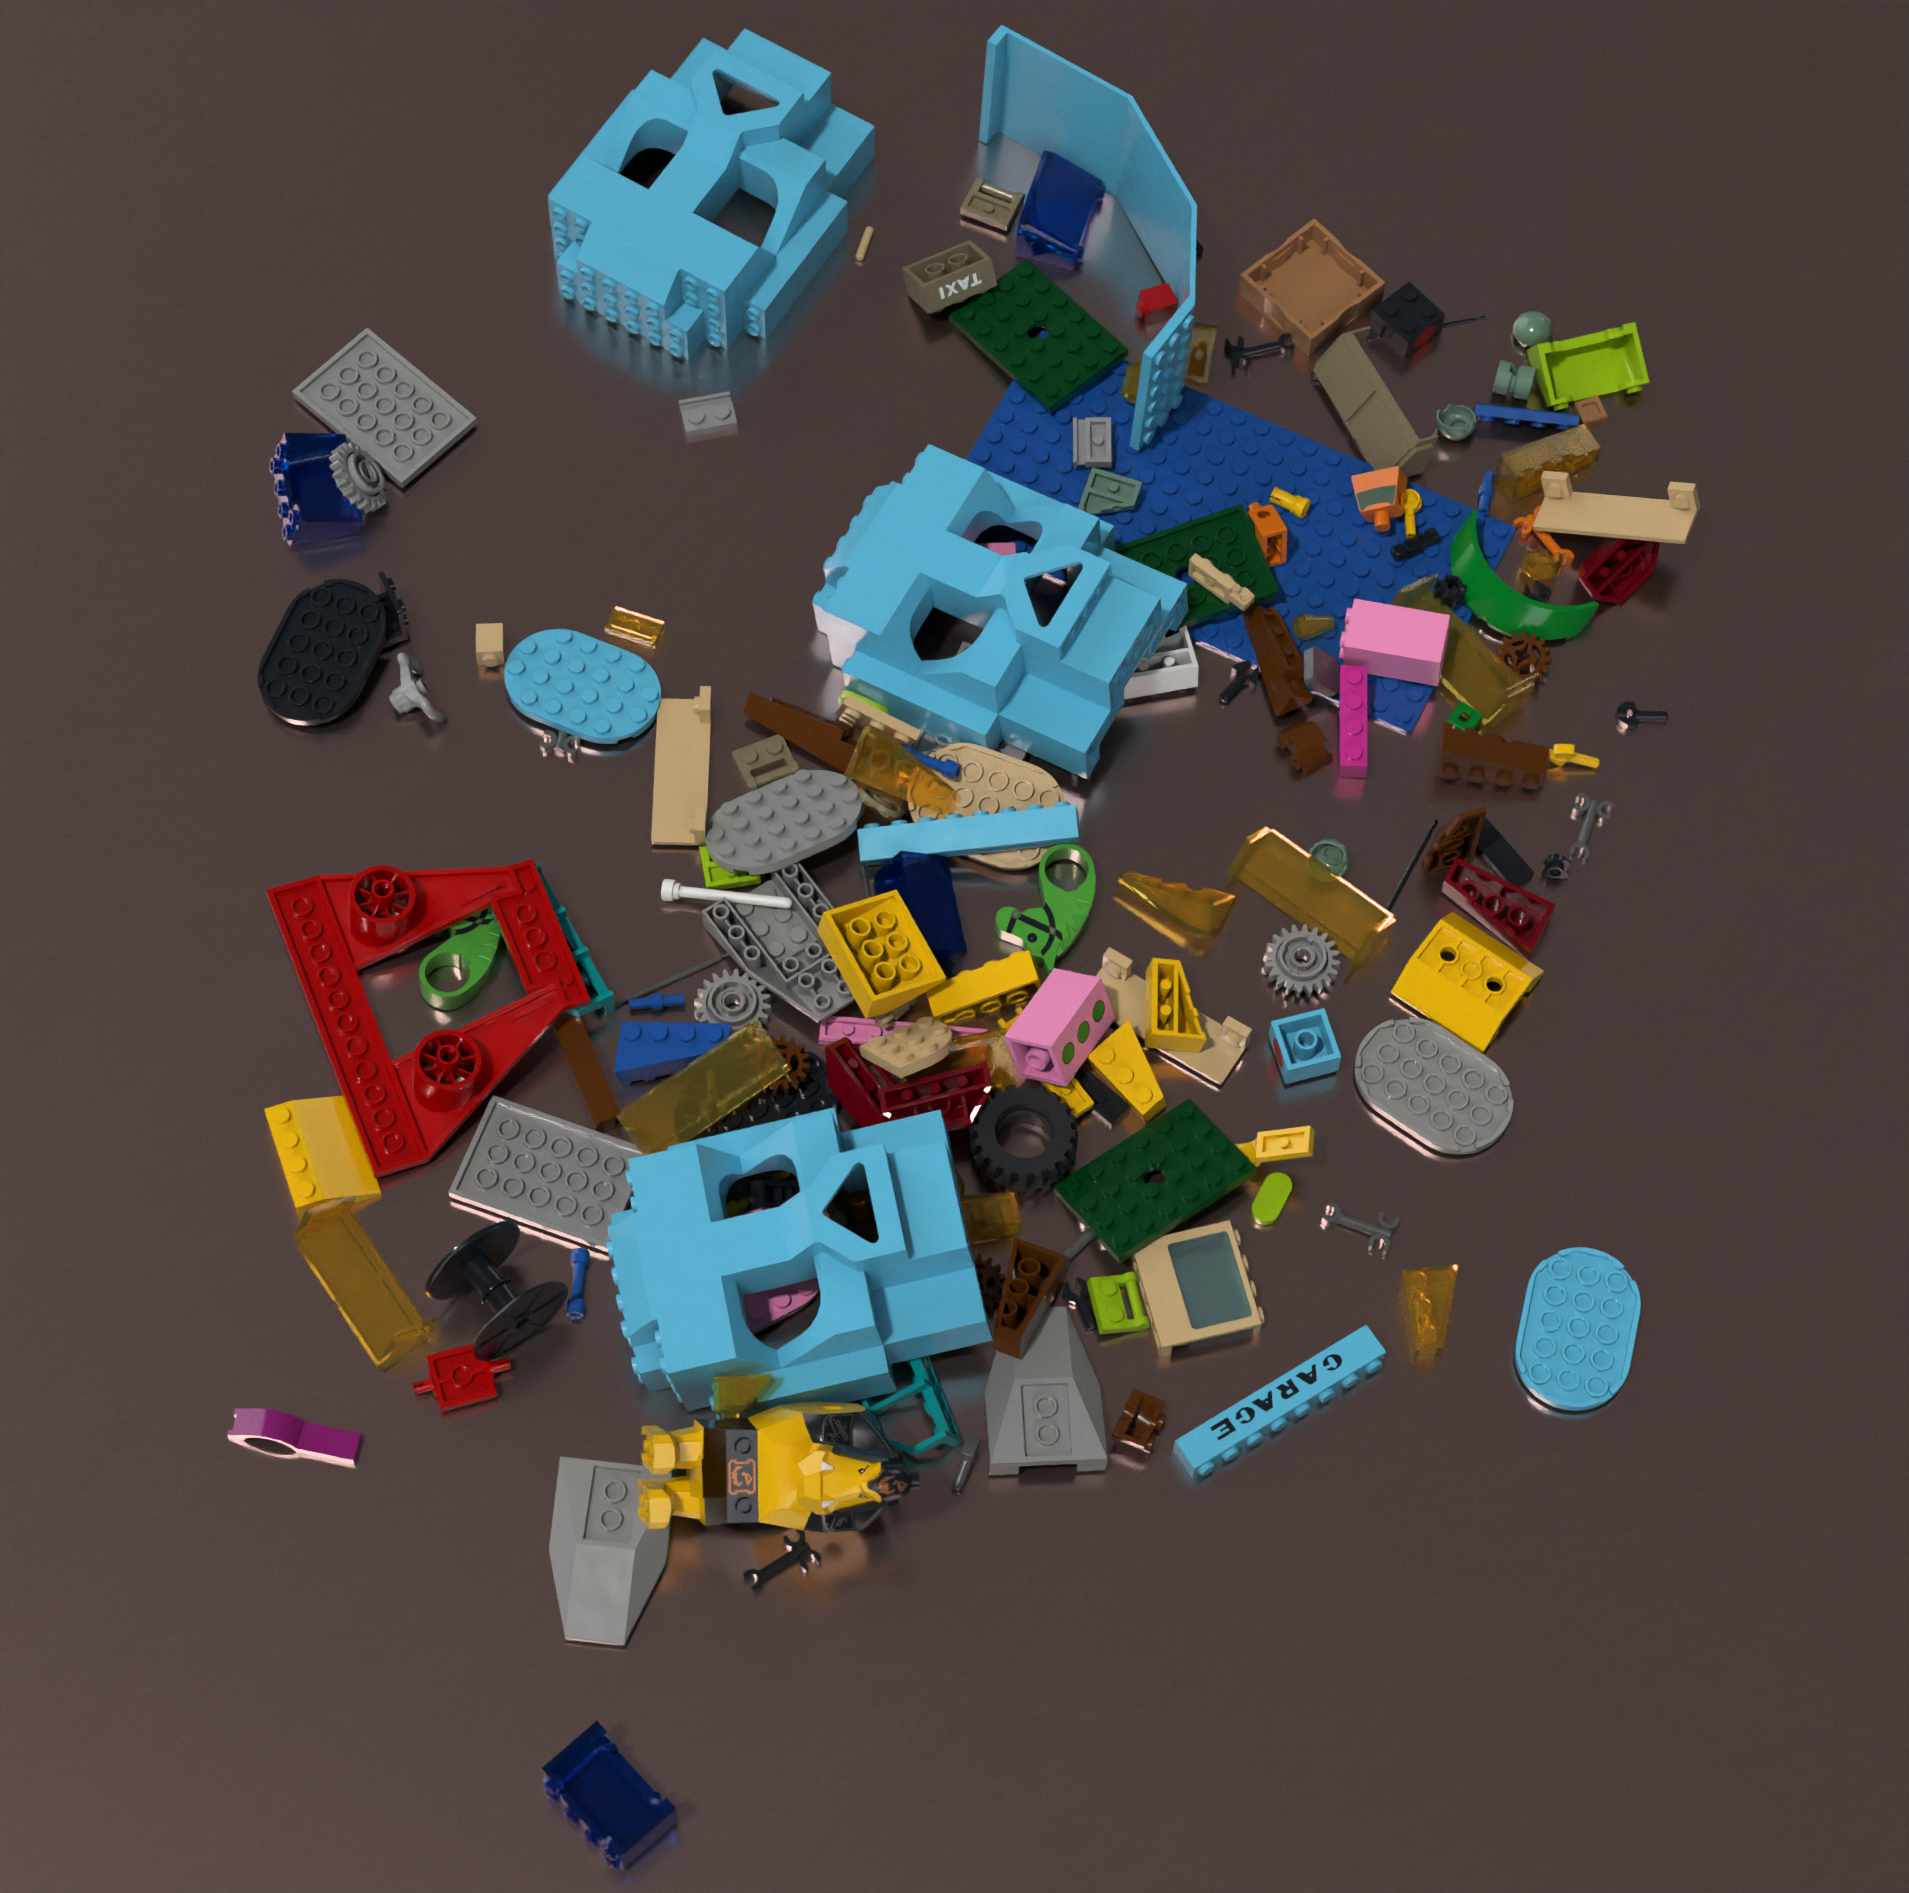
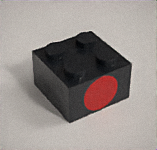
M1409 281L1372 309L1369 326L1405 360L1442 331L1445 314Z

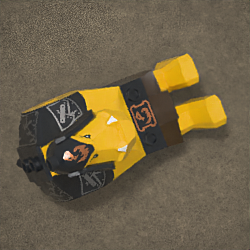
M837 1402L791 1403L778 1405L748 1418L694 1419V1426L670 1432L657 1425L642 1426L641 1435H646V1440H643V1451L646 1453H641L642 1464L653 1475L668 1474L672 1470V1478L638 1479L637 1489H642V1494L639 1495V1505L643 1506L637 1507L638 1517L648 1529L666 1528L673 1515L699 1519L705 1526L725 1523L760 1522L811 1532L863 1530L878 1518L886 1507L898 1505L899 1499L906 1497L910 1490H919L920 1480L918 1472H909L905 1462H903V1452L890 1443L878 1421L866 1407L859 1404Z

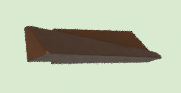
M1259 603L1249 606L1245 611L1240 609L1275 715L1281 716L1311 702L1313 696L1301 680L1304 677V661L1279 611L1272 606L1265 609Z
M749 693L744 708L746 716L851 778H855L871 753L872 747L848 739L851 727L773 697L766 699L754 693Z

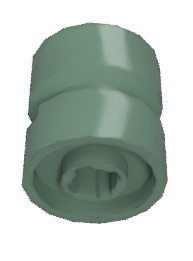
M1500 360L1492 392L1505 396L1508 393H1512L1513 398L1528 401L1536 368L1521 365L1517 368L1514 362Z

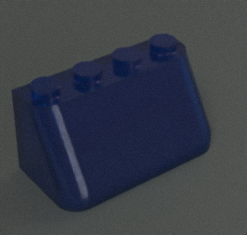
M900 851L877 872L874 879L876 896L897 889L937 962L959 961L968 954L967 944L963 935L947 857Z

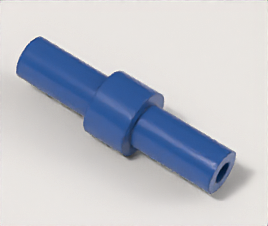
M1492 471L1484 472L1483 483L1479 487L1478 499L1480 502L1478 513L1480 515H1487L1489 513L1490 502L1494 498V473Z
M662 993L650 994L651 997L629 999V1010L652 1008V1011L663 1010V1007L685 1005L684 994L662 996Z

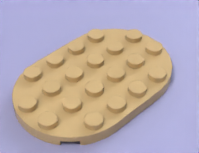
M972 743L950 744L928 755L944 762L950 759L961 764V772L956 780L943 777L940 771L919 764L911 777L908 788V806L914 823L923 817H934L935 820H943L945 816L950 814H961L962 817L973 816L972 813L977 811H988L989 814L1000 813V810L1004 808H1016V811L1027 810V807L1031 805H1043V808L1054 807L1055 803L1066 802L1058 783L1045 770L1031 763ZM1055 845L963 856L999 869L1021 870L1039 864L1044 853Z

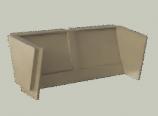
M1370 326L1341 334L1315 362L1314 373L1343 420L1349 421L1348 428L1375 471L1400 466L1407 477L1423 473L1439 436L1418 438L1363 350V345L1371 329Z

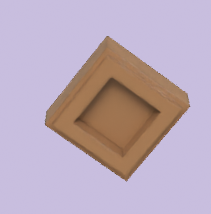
M1599 396L1574 403L1573 409L1580 416L1579 421L1582 428L1607 422L1608 415Z

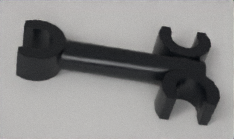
M1285 333L1278 338V341L1244 348L1242 336H1238L1237 346L1231 345L1229 339H1225L1224 349L1231 355L1233 373L1238 374L1239 364L1245 365L1247 371H1251V357L1278 351L1284 355H1291L1295 351V345L1287 346L1284 344L1291 340V334Z
M796 1529V1533L800 1538L797 1542L790 1541L787 1535L783 1537L785 1547L791 1551L759 1571L757 1569H749L744 1572V1581L750 1578L758 1580V1583L751 1587L753 1594L762 1590L765 1580L799 1560L800 1569L804 1573L809 1572V1568L805 1563L807 1559L812 1558L818 1565L821 1564L820 1554L815 1550H811L806 1542L804 1531Z

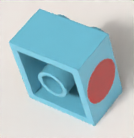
M1324 1008L1271 1021L1268 1036L1285 1084L1339 1070L1341 1054Z

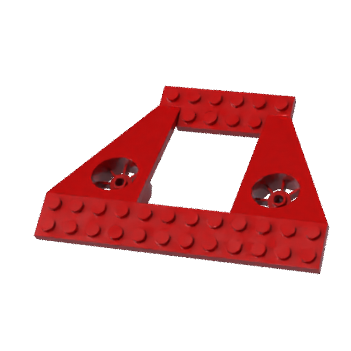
M533 859L505 867L401 871L398 868L386 865L371 866L360 873L317 875L266 890L267 899L374 1179L429 1162L564 1011L590 1004L589 994ZM404 900L408 906L403 907L396 902ZM491 907L527 996L458 1030L435 1031L425 1036L417 1045L416 1050L391 1061L357 971ZM370 910L372 915L369 916L363 911ZM393 912L399 913L394 917L390 916ZM428 1064L433 1065V1067L425 1069ZM469 1064L473 1069V1072L471 1073L464 1069H461V1066ZM434 1075L437 1081L434 1082L428 1076ZM459 1076L465 1079L459 1083L455 1081ZM441 1082H450L451 1084L445 1085L441 1084Z

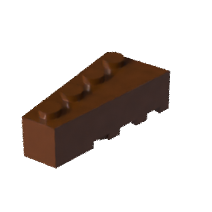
M1444 722L1438 744L1435 776H1442L1449 780L1456 778L1466 779L1474 783L1491 782L1500 786H1523L1530 790L1543 789L1547 775L1549 748L1520 740H1514L1509 743L1500 735L1491 734L1485 737L1477 735L1476 729L1465 727L1464 731L1453 729L1452 723Z
M1014 1237L1013 1249L994 1327L993 1350L1018 1359L1021 1358L1066 1278L1067 1256Z

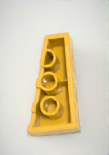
M1016 951L1010 954L1008 958L986 962L983 967L975 970L961 971L956 977L947 979L926 991V995L934 1019L949 1025L975 1018L976 1012L979 1011L992 1014L999 1012L1003 1005L1015 1004V1007L1027 1005L1026 1000L1033 998L1044 981L1030 951Z

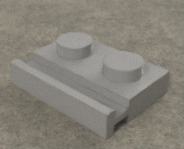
M730 391L679 400L686 437L737 428V419Z
M1073 417V468H1077V465H1085V468L1111 467V417H1085L1083 420H1077V417Z

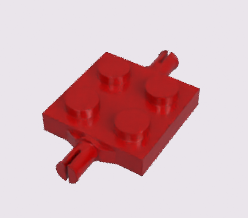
M473 1344L426 1356L430 1369L429 1379L412 1383L415 1395L432 1390L438 1399L442 1413L497 1398L494 1373L511 1369L508 1357L491 1362V1360H477L473 1354Z

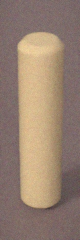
M871 226L865 228L855 258L859 261L864 259L874 229Z

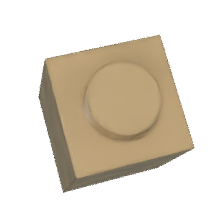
M503 623L476 624V657L478 665L494 667L505 664Z

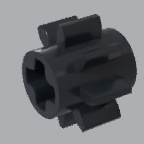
M1446 574L1443 581L1440 579L1436 580L1433 598H1438L1440 606L1454 608L1457 602L1463 604L1467 585L1462 584L1459 576Z

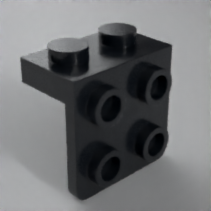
M382 571L378 573L381 593L377 597L380 599L388 618V635L383 647L385 648L408 639L406 628L410 627L405 615L407 613L405 604L401 598L397 599L395 595L397 590L392 578H386Z

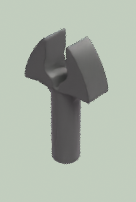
M969 1435L961 1453L962 1458L951 1485L952 1489L962 1491L973 1459L976 1458L981 1442L980 1439Z

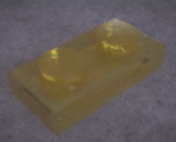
M614 606L605 625V633L655 649L665 626L664 621Z

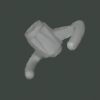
M399 653L397 660L400 665L401 685L389 695L394 708L401 714L418 707L434 721H445L446 714L437 711L428 699L427 693L430 690L426 682L422 678L417 679L413 677L412 671L420 675L423 672V667L409 654Z

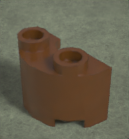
M1306 718L1278 732L1275 736L1281 749L1291 751L1293 754L1290 756L1292 764L1297 770L1300 769L1305 776L1333 762L1332 753H1328L1323 745V742L1327 741V739L1314 721L1307 723Z
M1133 1388L1124 1411L1112 1432L1111 1438L1150 1453L1156 1437L1152 1435L1155 1429L1161 1431L1167 1417L1166 1414L1162 1413L1165 1401Z

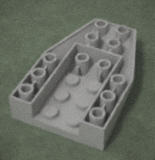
M799 861L771 872V879L749 892L751 894L788 897L792 900L790 908L741 903L730 904L724 897L702 910V921L705 929L750 977L817 1023H820L855 1001L817 931L823 912L832 910L834 907Z
M1066 1306L1049 1307L1020 1359L996 1351L985 1388L989 1475L1019 1474V1466L1076 1464L1077 1472L1106 1470L1108 1458L1100 1384Z
M560 1456L549 1554L565 1640L625 1646L666 1565L673 1519L672 1515L666 1528L648 1529L640 1520L637 1507L643 1506L639 1505V1495L642 1494V1489H637L638 1479L672 1478V1470L668 1474L653 1475L642 1465Z

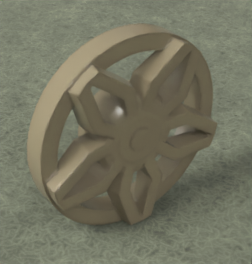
M861 786L858 794L861 796L859 800L872 808L875 807L887 819L889 816L896 820L902 819L905 811L893 800L867 786Z

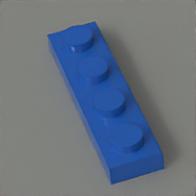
M1475 402L1473 409L1474 415H1479L1478 420L1494 421V417L1505 418L1504 423L1520 424V420L1530 421V426L1546 427V423L1556 424V429L1572 430V426L1579 425L1580 418L1578 414Z

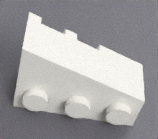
M1187 626L1180 628L1179 633L1168 638L1164 636L1150 660L1142 658L1124 688V699L1198 687L1199 666Z

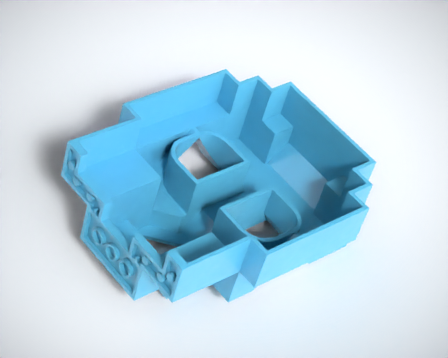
M745 28L728 50L702 38L671 79L652 69L635 91H630L547 196L554 256L557 260L559 292L565 298L581 303L586 309L602 314L608 321L616 322L624 326L629 332L639 334L653 345H660L669 350L672 355L682 357L688 361L705 339L713 346H720L725 350L729 349L743 329H746L753 336H759L766 340L848 232V201L844 200L843 197L875 156V126L832 104L831 72ZM735 85L775 107L724 115L720 103ZM647 148H661L675 154L674 158L649 189L620 174L634 155ZM738 188L767 202L776 211L761 247L712 223Z
M928 444L924 452H920L917 455L915 466L910 473L907 472L905 474L902 484L891 481L888 485L876 487L872 495H868L865 498L862 506L863 509L858 516L855 515L853 517L849 531L845 536L840 537L833 556H829L823 565L826 579L825 586L815 594L812 605L814 607L817 629L819 632L827 635L832 664L842 668L846 690L853 691L883 705L888 709L891 716L917 729L920 728L924 730V733L932 737L936 736L937 739L950 744L972 743L995 751L1000 742L1003 741L1088 779L1100 759L1099 744L1125 703L1124 688L1142 658L1150 660L1168 629L1176 632L1188 612L1187 583L1116 553L1114 525ZM995 525L1011 527L1038 541L1030 554L1022 552L1009 555L998 554L974 543L982 531ZM1067 568L1069 592L1048 626L1041 627L1038 624L1030 596L1044 574ZM933 607L983 629L980 636L969 648L947 659L921 661L913 646L917 632Z
M834 1107L668 1146V1150L628 1159L630 1170H626L625 1174L628 1186L632 1187L634 1195L630 1197L632 1209L610 1214L612 1224L607 1225L610 1241H607V1249L615 1267L611 1268L615 1285L618 1284L620 1294H616L619 1311L623 1312L625 1319L621 1321V1328L624 1338L628 1340L629 1347L633 1348L635 1357L631 1358L634 1374L638 1375L640 1384H645L649 1392L672 1387L673 1393L677 1395L678 1402H683L688 1411L711 1406L717 1420L748 1418L778 1405L801 1402L847 1403L895 1392L897 1390L891 1364L993 1341L961 1207V1196L952 1159L953 1153L949 1134L941 1110L843 1132ZM772 1170H784L793 1173L798 1178L800 1192L781 1206L728 1218L726 1197L729 1188L735 1181L746 1176ZM842 1185L847 1194L869 1189L879 1234V1240L876 1243L866 1241L824 1216L825 1209ZM818 1278L821 1303L816 1318L806 1331L778 1350L764 1345L754 1337L749 1329L743 1295Z

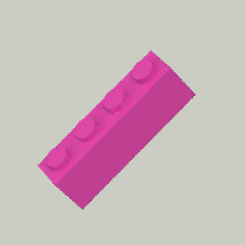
M1340 665L1339 778H1366L1367 666Z

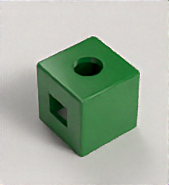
M1461 701L1446 722L1452 723L1453 729L1464 731L1465 727L1476 729L1477 732L1481 727L1483 714ZM1462 712L1470 716L1471 719L1469 720L1462 716Z

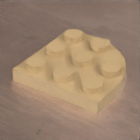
M849 694L846 695L834 714L839 717L838 721L851 728L855 725L864 729L862 732L864 735L875 740L880 736L890 740L892 744L898 747L900 744H914L921 730Z
M922 1017L915 1024L907 1027H898L892 1031L893 1033L869 1039L868 1043L859 1046L863 1058L899 1078H903L942 1060L949 1054L948 1048L954 1045L951 1029L946 1024L932 1017Z

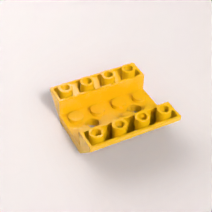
M1451 912L1439 920L1409 959L1391 990V994L1483 1054L1498 1035L1502 1022L1524 993H1529L1544 974V970L1456 913ZM1448 951L1455 956V959L1453 961H1445L1441 958L1440 954ZM1491 981L1500 984L1501 990L1497 992L1491 991L1487 988L1486 984Z

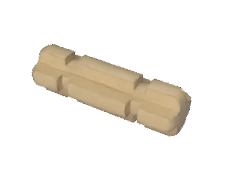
M918 996L891 1012L876 1016V1024L883 1029L888 1028L893 1023L892 1021H896L910 1009L909 1007L918 1002Z

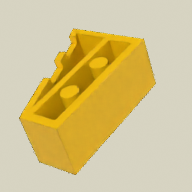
M1152 958L1146 970L1145 1048L1200 1053L1207 1038L1205 1032L1201 1030L1198 1021L1199 1015L1197 1009L1193 1006L1190 997L1191 991L1180 960Z
M1128 1019L1094 1049L1087 1058L1090 1066L1130 1105V1108L1138 1117L1147 1124L1167 1105Z

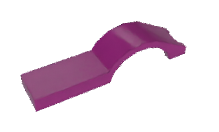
M235 1408L233 1414L236 1416L233 1430H228V1438L241 1441L252 1437L264 1438L285 1444L298 1453L355 1464L362 1440L361 1433L305 1422L295 1416L276 1410L263 1408Z

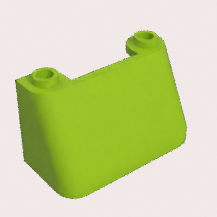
M1635 322L1624 324L1622 327L1610 328L1602 332L1563 341L1541 343L1527 349L1531 367L1536 368L1535 377L1547 407H1553L1554 411L1569 408L1568 403L1622 390H1626L1627 394L1642 391V385L1650 383Z

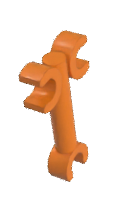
M1541 505L1537 506L1534 513L1526 518L1519 517L1513 522L1515 529L1518 527L1525 528L1521 532L1520 538H1528L1531 535V531H1533L1554 556L1553 564L1556 569L1562 570L1564 565L1560 560L1562 558L1566 559L1570 564L1573 563L1575 557L1572 551L1561 549L1548 532L1534 530L1533 524Z

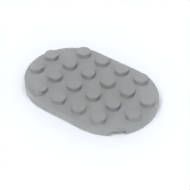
M802 769L794 775H788L754 791H750L747 794L723 803L721 808L710 818L706 826L705 836L708 853L718 866L733 873L735 870L748 871L749 875L765 874L794 864L842 842L857 828L856 823L860 816H863L864 812L863 803L859 800L861 797L858 794L859 788L843 774L827 770Z
M1417 1017L1396 1021L1391 1019L1372 1029L1358 1048L1354 1074L1357 1087L1364 1100L1379 1114L1430 1148L1448 1154L1462 1155L1475 1153L1495 1143L1506 1130L1513 1111V1099L1508 1078L1495 1062L1440 1025Z

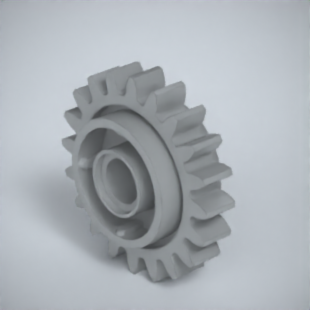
M345 442L331 452L332 456L329 457L332 462L329 467L334 471L332 477L335 479L336 486L343 493V496L350 500V504L356 503L359 510L363 508L366 513L369 511L374 512L386 503L385 499L388 498L385 492L388 487L384 484L385 477H383L381 469L374 458L369 456L366 450L364 452L361 451L359 445L354 447L352 442L348 444Z
M1295 924L1292 925L1291 933L1282 928L1281 937L1274 934L1272 936V943H1267L1266 945L1267 952L1264 953L1263 961L1267 962L1264 965V971L1270 972L1268 981L1277 980L1275 987L1277 990L1285 986V995H1289L1292 990H1295L1296 998L1301 996L1302 991H1305L1307 997L1311 998L1313 989L1318 994H1322L1323 986L1330 988L1331 979L1336 980L1338 974L1336 970L1340 966V961L1337 960L1339 958V951L1333 950L1335 941L1326 942L1327 933L1318 936L1317 927L1312 932H1308L1306 924L1303 925L1302 931H1298ZM1301 958L1306 960L1308 963L1301 964L1298 963L1296 959Z
M724 969L722 978L713 973V983L708 980L703 981L704 989H697V996L699 998L694 999V1006L697 1008L695 1009V1018H700L699 1023L731 1024L739 1043H742L744 1034L753 1039V1029L757 1032H762L761 1023L768 1024L767 1014L771 1013V1005H769L771 998L770 994H765L767 992L765 986H759V982L755 979L749 980V975L746 972L740 977L738 969L734 970L732 976H729L727 970ZM731 1003L739 1005V1007L735 1009H730L726 1006Z

